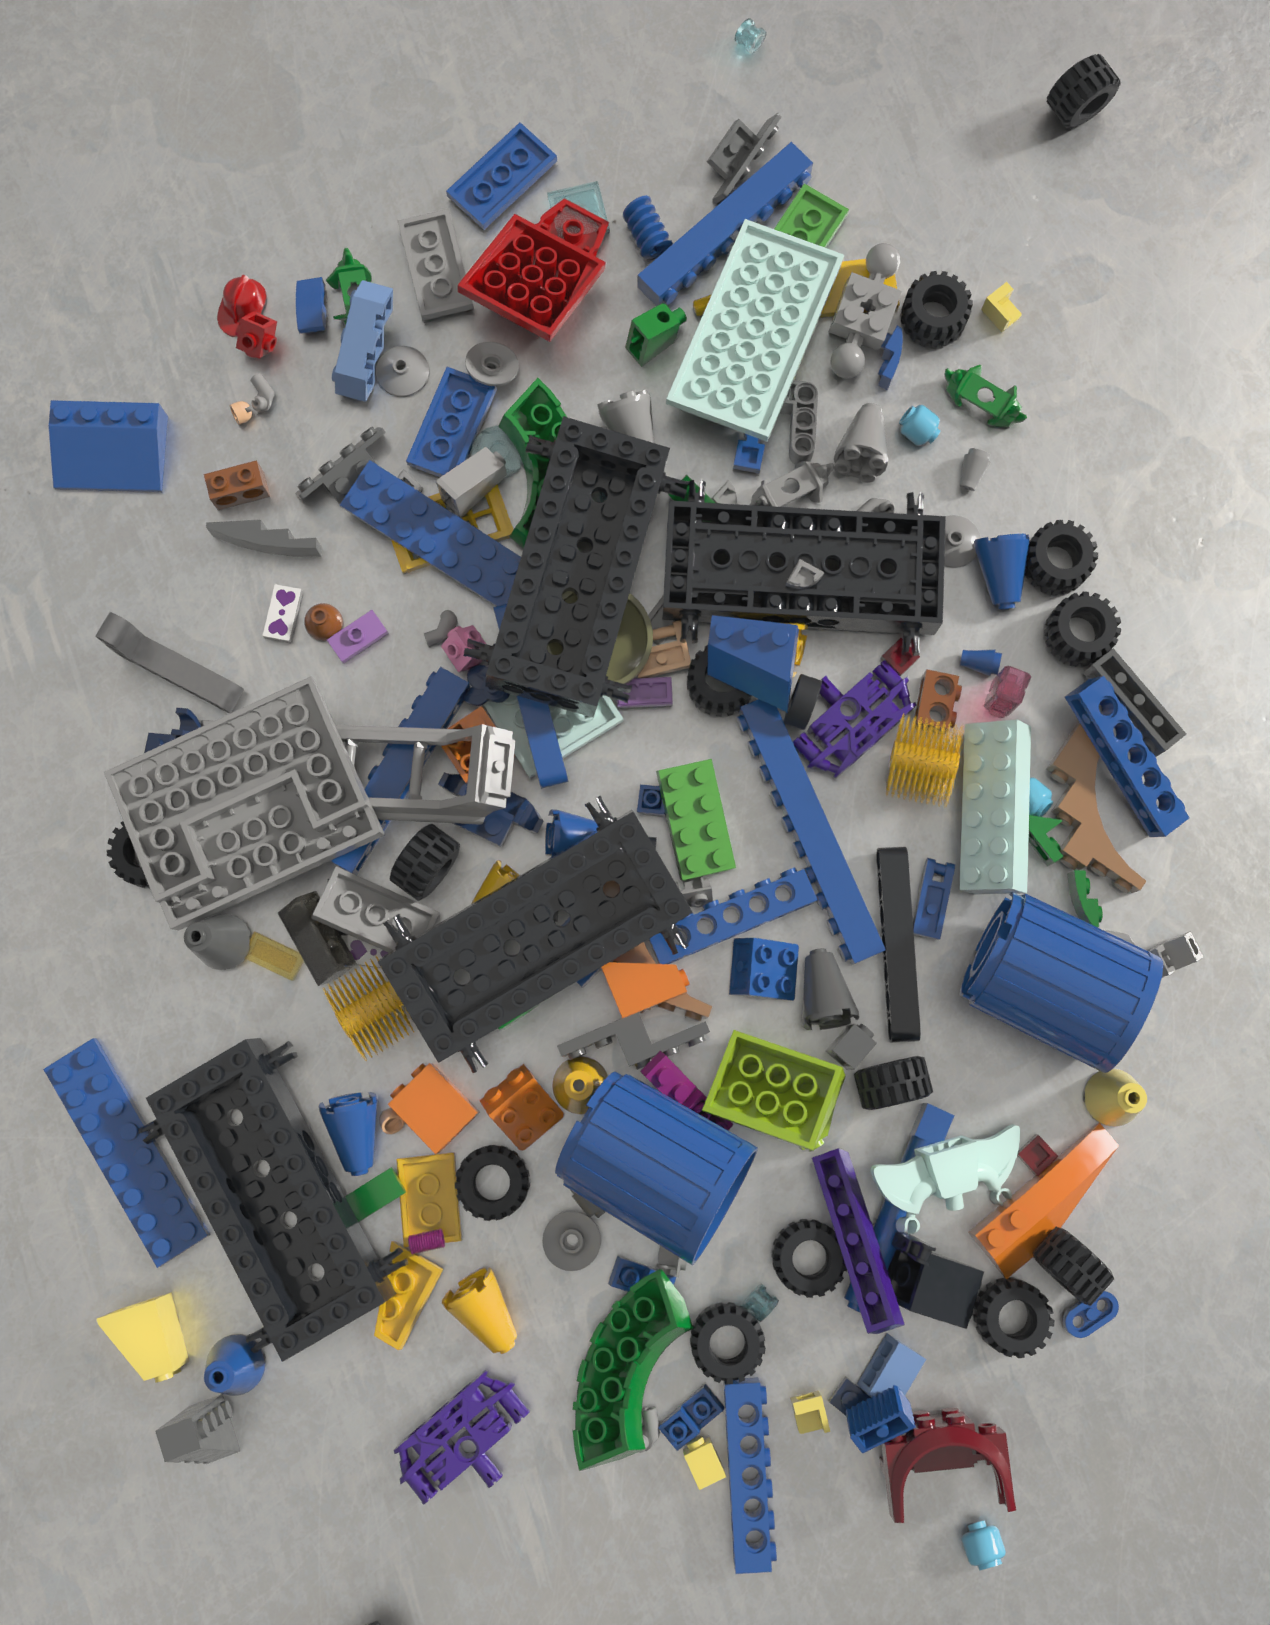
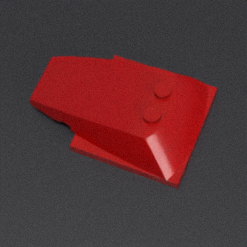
M565 198L546 211L540 217V222L537 224L514 214L457 285L458 293L551 342L605 270L606 262L597 258L596 255L609 222Z

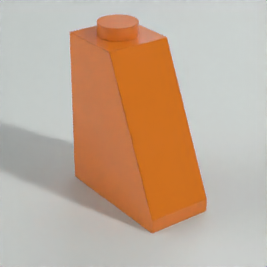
M609 962L601 967L622 1019L687 993L686 986L690 985L684 969L678 971L675 964Z

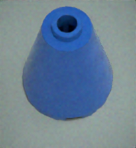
M1029 534L998 535L995 538H990V541L988 537L973 540L992 604L998 605L999 610L1015 608V603L1021 602L1030 541Z
M551 809L548 816H553V821L546 824L545 854H551L552 857L595 832L598 827L596 822L592 819Z
M361 1092L333 1097L329 1099V1105L325 1106L322 1102L318 1106L345 1172H351V1176L368 1173V1168L373 1166L377 1096L373 1092H368L369 1098H362Z
M243 1334L230 1335L219 1340L211 1348L206 1361L204 1382L208 1389L230 1396L243 1395L251 1391L261 1381L265 1371L263 1350L260 1349L256 1353L250 1350L257 1342L253 1340L247 1343L246 1335Z

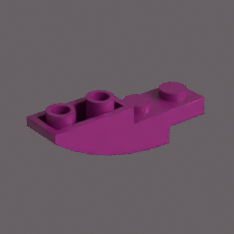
M661 1050L640 1071L662 1094L728 1131L734 1125L731 1121L702 1111L707 1097Z

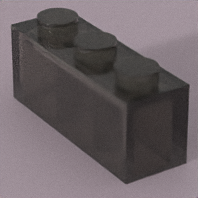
M313 891L294 898L278 912V915L316 984L321 986L338 979V977H341L357 963L337 929L311 918L320 900L317 891Z

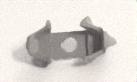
M800 461L795 465V470L769 483L766 480L761 481V486L752 495L750 505L783 507L812 491L814 492L809 499L820 503L823 500V489L829 483L828 476L834 469V464L820 465L819 463ZM789 479L797 481L799 490L794 494L784 493L782 488L785 481Z

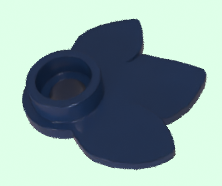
M476 665L468 670L467 680L472 687L462 697L466 703L473 706H481L488 701L502 703L508 699L510 694L485 687L488 667Z

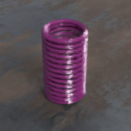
M439 1228L420 1234L409 1235L408 1244L411 1254L444 1248L445 1240L442 1229Z

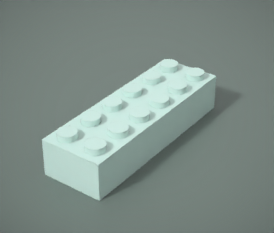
M1017 719L965 724L960 862L961 891L972 894L1027 893L1031 726Z

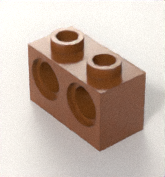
M257 460L204 474L209 498L218 511L270 497L264 472Z
M928 669L924 672L921 678L914 718H916V721L913 722L916 723L915 728L919 726L918 721H922V724H920L922 726L921 730L924 729V723L928 727L932 726L935 730L938 729L946 734L945 731H941V727L949 730L948 725L951 728L955 726L957 712L953 711L955 701H959L962 686L958 685L959 676ZM937 684L943 685L947 690V694H938L934 686ZM930 711H938L941 714L942 721H940V724L931 719Z

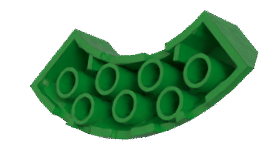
M539 378L506 411L498 425L517 449L526 473L527 498L524 512L509 536L523 549L550 462L547 457L525 452L527 443H529V436L533 435L534 437L554 442L557 439L563 416L567 417L561 408L560 401Z
M662 1269L638 1281L629 1288L630 1291L620 1301H615L611 1306L613 1309L606 1316L605 1320L599 1323L590 1339L592 1343L586 1358L582 1359L576 1380L579 1382L577 1399L573 1401L572 1409L575 1410L573 1440L579 1471L621 1460L646 1449L642 1432L641 1412L644 1391L649 1375L665 1349L678 1337L694 1329L685 1300Z

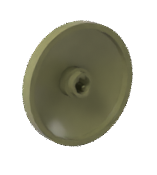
M567 591L562 595V599L569 604L575 603L578 600L577 595L572 591ZM630 593L606 674L609 680L623 684L630 683L640 674L648 661L653 644V630L650 618L642 604ZM552 642L547 646L548 652L552 655H559L563 651L562 646L556 642Z

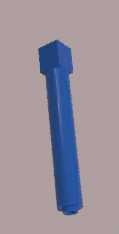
M923 1103L910 1132L912 1136L900 1164L916 1156L914 1149L944 1141L955 1115L931 1104ZM885 1198L873 1229L888 1271L896 1251L892 1246L895 1233L898 1232L896 1222L900 1217H906L907 1211L894 1206ZM850 1282L844 1298L849 1301L847 1304L849 1308L860 1312Z

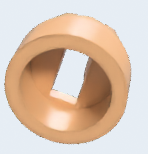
M238 401L229 405L238 425L246 423L251 419L253 412H246L245 408L250 406L248 403Z
M392 1108L384 1110L379 1117V1124L386 1134H395L404 1126V1121Z

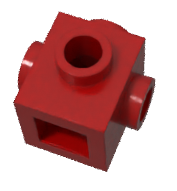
M255 311L245 315L240 319L235 332L237 337L236 348L244 351L249 357L259 359L272 352L277 343V338L275 337L277 321Z

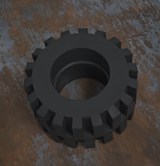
M1094 54L1082 59L1069 68L1053 85L1046 102L1065 128H1074L1089 121L1103 110L1117 93L1121 81L1101 54Z
M931 271L929 276L923 274L919 280L915 279L908 289L901 309V323L905 324L904 331L906 334L911 333L910 338L914 342L918 339L921 341L920 345L922 346L929 343L931 348H936L940 343L944 347L948 345L949 341L953 343L957 340L958 336L964 331L972 312L973 300H970L972 294L970 290H965L966 283L964 281L959 283L957 281L958 276L954 274L950 277L947 276L948 272L942 271L941 275H938L937 271ZM929 302L940 303L948 310L950 315L935 317L929 314L923 305Z
M1056 520L1054 524L1049 522L1043 528L1037 530L1029 541L1026 568L1028 570L1025 572V576L1027 579L1030 577L1033 579L1031 585L1034 587L1037 585L1041 586L1040 591L1043 593L1051 590V595H1058L1060 591L1065 595L1071 590L1075 591L1079 588L1097 565L1095 561L1098 559V552L1094 551L1098 546L1096 541L1091 542L1090 539L1093 535L1090 531L1086 534L1083 531L1084 526L1080 524L1076 527L1074 526V521L1068 520L1066 524L1063 523V520ZM1059 547L1067 551L1072 559V568L1062 569L1053 565L1047 556V548Z
M1083 591L1080 595L1078 593L1071 594L1057 605L1046 620L1045 625L1047 627L1044 630V636H1049L1045 643L1047 647H1053L1051 654L1054 657L1058 654L1061 656L1059 661L1062 663L1068 660L1070 661V666L1076 667L1081 663V666L1084 667L1088 666L1091 662L1094 664L1112 650L1118 642L1117 637L1121 634V628L1117 627L1121 623L1120 617H1115L1118 611L1115 606L1113 608L1108 606L1110 601L1107 598L1102 601L1099 599L1100 594L1094 593L1092 596H1089V592ZM1082 618L1088 621L1095 632L1094 641L1086 642L1075 637L1070 629V619Z
M708 645L705 646L704 651L699 650L696 653L695 659L691 660L687 676V690L690 691L689 696L691 700L696 701L695 706L699 709L703 707L705 709L704 713L709 715L711 712H714L717 717H722L723 713L731 716L736 710L739 712L740 707L748 704L752 696L736 688L729 692H717L710 688L705 680L708 673Z
M122 821L121 825L123 827L121 829L115 827L112 833L116 834L114 839L109 838L107 844L112 846L110 850H106L107 856L112 858L108 863L111 868L116 870L114 873L118 877L123 878L124 881L138 887L150 888L142 867H139L135 861V849Z
M434 824L423 827L412 837L396 859L390 873V881L417 901L426 898L441 883L453 866L459 854L460 843Z
M914 1056L863 1068L854 1073L861 1105L866 1110H875L919 1100L933 1093L925 1057Z
M488 1145L474 1150L464 1158L456 1172L455 1189L458 1192V1195H456L458 1201L461 1200L466 1212L469 1211L473 1217L483 1218L484 1221H497L510 1216L522 1205L527 1197L530 1187L529 1170L525 1166L526 1163L518 1156V1153L505 1146ZM488 1165L502 1167L510 1179L507 1193L497 1200L484 1198L476 1187L477 1174L483 1167Z
M800 1219L799 1222L788 1224L789 1227L783 1228L779 1232L780 1236L778 1239L775 1238L773 1243L774 1250L771 1257L773 1258L772 1264L778 1278L788 1289L799 1296L805 1295L806 1298H813L814 1295L821 1297L825 1296V1292L829 1290L831 1292L836 1289L835 1285L843 1281L844 1277L842 1275L844 1271L847 1272L835 1231L825 1223L814 1219ZM808 1240L820 1243L826 1252L824 1266L820 1271L812 1275H804L798 1272L792 1261L793 1253L797 1246Z
M1055 1227L1033 1251V1256L1037 1263L1083 1304L1091 1306L1114 1280L1111 1270L1091 1250L1063 1228Z
M1012 1277L996 1279L997 1283L995 1284L988 1283L986 1285L987 1290L985 1292L980 1291L977 1295L981 1297L979 1303L975 1302L974 1309L977 1310V1313L973 1314V1319L978 1325L976 1327L977 1332L989 1346L1005 1356L1025 1358V1354L1030 1356L1037 1354L1035 1349L1037 1347L1043 1349L1046 1346L1043 1342L1046 1337L1051 1339L1053 1334L1049 1331V1327H1054L1055 1320L1050 1318V1314H1054L1052 1307L1047 1304L1049 1301L1047 1297L1040 1293V1290L1035 1286ZM1020 1300L1027 1309V1322L1020 1331L1006 1334L999 1325L1000 1311L1008 1302Z
M728 1302V1304L716 1303L715 1307L710 1308L709 1306L704 1309L705 1312L702 1315L699 1314L696 1318L690 1338L692 1355L697 1367L703 1371L705 1376L712 1377L715 1382L726 1381V1384H733V1381L739 1380L740 1383L745 1381V1376L749 1374L752 1376L756 1372L755 1368L757 1365L760 1366L763 1361L762 1355L765 1354L766 1349L764 1333L756 1317L748 1312L745 1307L741 1305L740 1307L736 1306L735 1303ZM723 1326L738 1328L743 1333L745 1339L743 1350L731 1359L717 1357L710 1348L711 1336L717 1329Z

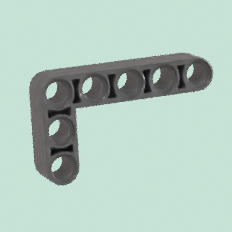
M806 381L792 382L779 413L791 415L789 458L795 465L800 461L810 462L816 445L818 391L814 384ZM799 396H807L810 398V401L804 402L799 399ZM803 420L806 421L809 424V426L801 427L800 425H798L797 422ZM804 446L808 449V452L801 453L797 451L796 447Z
M109 612L95 636L124 659L227 713L232 712L244 691L236 683L146 637L133 624L112 612Z

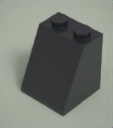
M896 1250L887 1272L898 1305L911 1312L967 1329L973 1315L978 1291L982 1285L984 1271L934 1252L931 1253L929 1258L931 1264L927 1266Z

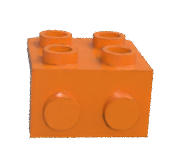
M525 1064L512 1070L505 1080L496 1087L489 1089L480 1100L488 1116L521 1151L527 1149L564 1116L563 1111L537 1082Z

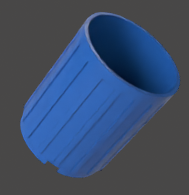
M1010 892L1009 895L1012 896V900L1004 898L975 949L977 954L973 964H969L960 988V996L968 999L970 1006L1102 1073L1111 1071L1126 1055L1150 1013L1162 979V958L1026 893L1018 895Z
M613 1072L601 1083L586 1104L589 1109L581 1122L576 1121L558 1158L555 1174L564 1180L563 1186L693 1266L704 1252L729 1210L754 1161L758 1147L631 1075L625 1074L623 1076Z

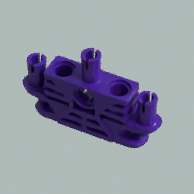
M884 660L872 672L890 689V692L885 687L880 689L878 687L880 682L877 679L873 681L872 677L874 675L869 672L845 695L835 687L827 676H824L821 679L822 684L819 694L831 707L815 720L807 730L810 735L812 733L815 734L814 739L817 742L819 740L822 741L820 746L824 751L822 752L805 732L793 741L794 746L810 762L807 768L813 769L816 767L824 771L828 770L835 773L833 778L839 777L896 726L901 718L906 717L917 706L916 702L911 703L909 698L908 676L902 679ZM897 695L902 700V709H899L893 702ZM882 698L884 701L872 711L870 708ZM843 705L850 706L853 709L854 715H843L840 707ZM859 714H861V716L864 719L861 720L854 728H852L851 724L854 723ZM843 733L845 736L832 746L831 743ZM835 755L842 764L838 766L830 763L827 759Z
M485 1370L407 1436L393 1450L394 1454L399 1453L400 1456L399 1463L402 1473L399 1479L400 1484L406 1481L424 1505L429 1501V1498L431 1499L436 1495L438 1490L434 1488L420 1470L421 1467L427 1473L430 1471L433 1473L431 1479L434 1482L438 1479V1488L441 1491L470 1465L486 1483L488 1488L492 1487L494 1482H498L503 1474L496 1468L485 1452L511 1430L512 1424L509 1421L505 1423V1415L503 1413L498 1414L499 1408L495 1403L499 1401L515 1424L519 1423L521 1418L526 1417L530 1412L512 1390L515 1383L508 1382L506 1384L497 1379H491L486 1376L488 1371ZM482 1384L494 1392L485 1397L478 1386ZM487 1407L489 1410L474 1422L472 1419ZM465 1427L466 1431L462 1432L456 1443H454L451 1437ZM465 1440L472 1441L476 1446V1451L465 1453L461 1448V1442ZM443 1446L444 1449L431 1460L428 1459L431 1454ZM410 1447L419 1455L413 1463L409 1458L407 1450Z

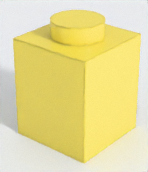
M699 1436L686 1444L687 1448L683 1449L684 1457L699 1490L726 1477L725 1469L710 1436L705 1439Z

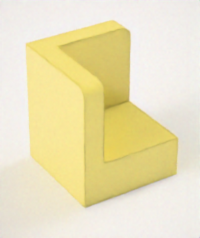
M1007 282L986 298L981 309L1001 332L1019 320L1022 315L1009 300L1014 289Z
M819 1391L790 1397L800 1434L823 1429L824 1433L830 1432L823 1399Z

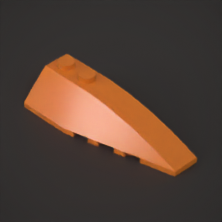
M1101 1123L1096 1124L1059 1155L1039 1176H1034L1016 1191L1011 1199L1004 1201L1003 1206H998L968 1232L1005 1279H1008L1034 1257L1033 1251L1055 1227L1061 1228L1118 1148L1119 1145Z

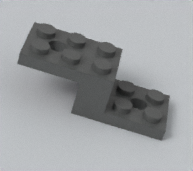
M639 1012L557 1045L561 1057L568 1056L569 1060L587 1054L585 1048L595 1044L596 1048L599 1049L613 1043L611 1037L616 1035L629 1067L635 1065L638 1070L645 1067L652 1060L651 1057H654L660 1050L668 1057L680 1052L678 1046L684 1043H688L689 1047L706 1041L704 1035L708 1034L710 1030L705 1021L651 1044Z

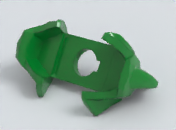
M344 248L342 260L338 262L337 267L326 279V282L334 289H339L340 282L346 313L333 316V318L342 320L345 325L350 310L348 289L351 287V284L359 286L362 280L372 281L371 272L364 264H361L357 259H353L348 248Z
M980 364L969 370L958 369L952 371L949 368L945 369L946 390L956 406L960 407L962 405L961 398L967 400L993 416L992 419L987 421V424L990 426L1012 427L1015 423H1021L1027 419V415L1022 413V406L1016 399L1017 386L1014 385L1005 392L980 377L982 365ZM983 388L991 390L993 398H995L994 401H980L977 394L978 391Z

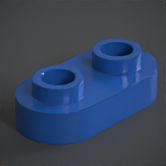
M1104 1291L1091 1306L1079 1301L1065 1311L1062 1319L1063 1326L1072 1336L1085 1338L1116 1317L1119 1310L1118 1301L1113 1294ZM1099 1300H1104L1105 1307L1102 1310L1097 1308ZM1076 1316L1081 1318L1079 1326L1073 1325V1319Z

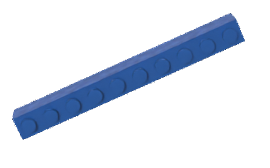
M759 699L741 706L739 710L740 716H737L738 724L742 732L747 731L751 741H748L749 749L754 757L758 756L762 764L759 767V771L763 780L770 782L773 789L770 795L776 807L780 806L783 811L782 823L787 833L792 832L796 842H793L794 850L798 858L803 857L807 865L804 868L811 884L815 883L819 892L815 894L818 899L817 902L822 910L826 908L830 917L827 920L829 929L833 935H838L842 944L838 946L842 958L845 962L849 960L850 964L854 965L886 950L777 707Z

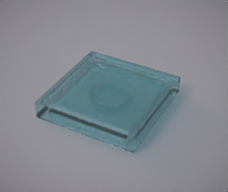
M598 181L547 192L550 209L565 198L608 221ZM565 206L562 213H558L554 218L557 236L564 239L563 224L569 219L579 220L583 224V235L597 232L599 228L595 221L568 206ZM609 224L605 234L610 233ZM571 225L566 229L571 234L580 232V228L575 225Z

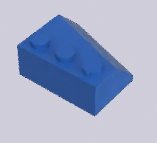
M712 615L708 640V675L788 713L799 633L798 626Z

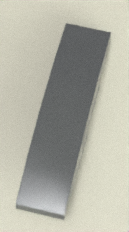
M261 520L206 522V528L213 537L239 547L268 554L292 557H321V545L317 538L294 539L289 529L267 530Z

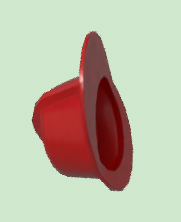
M242 275L241 277L233 278L225 285L223 298L217 314L218 325L225 334L236 337L235 332L242 317L253 311L261 314L267 297L265 288L261 283L254 279H249L246 275Z

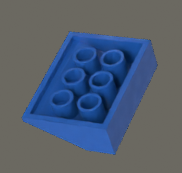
M51 400L48 427L53 488L58 490L162 492L168 415L159 403Z

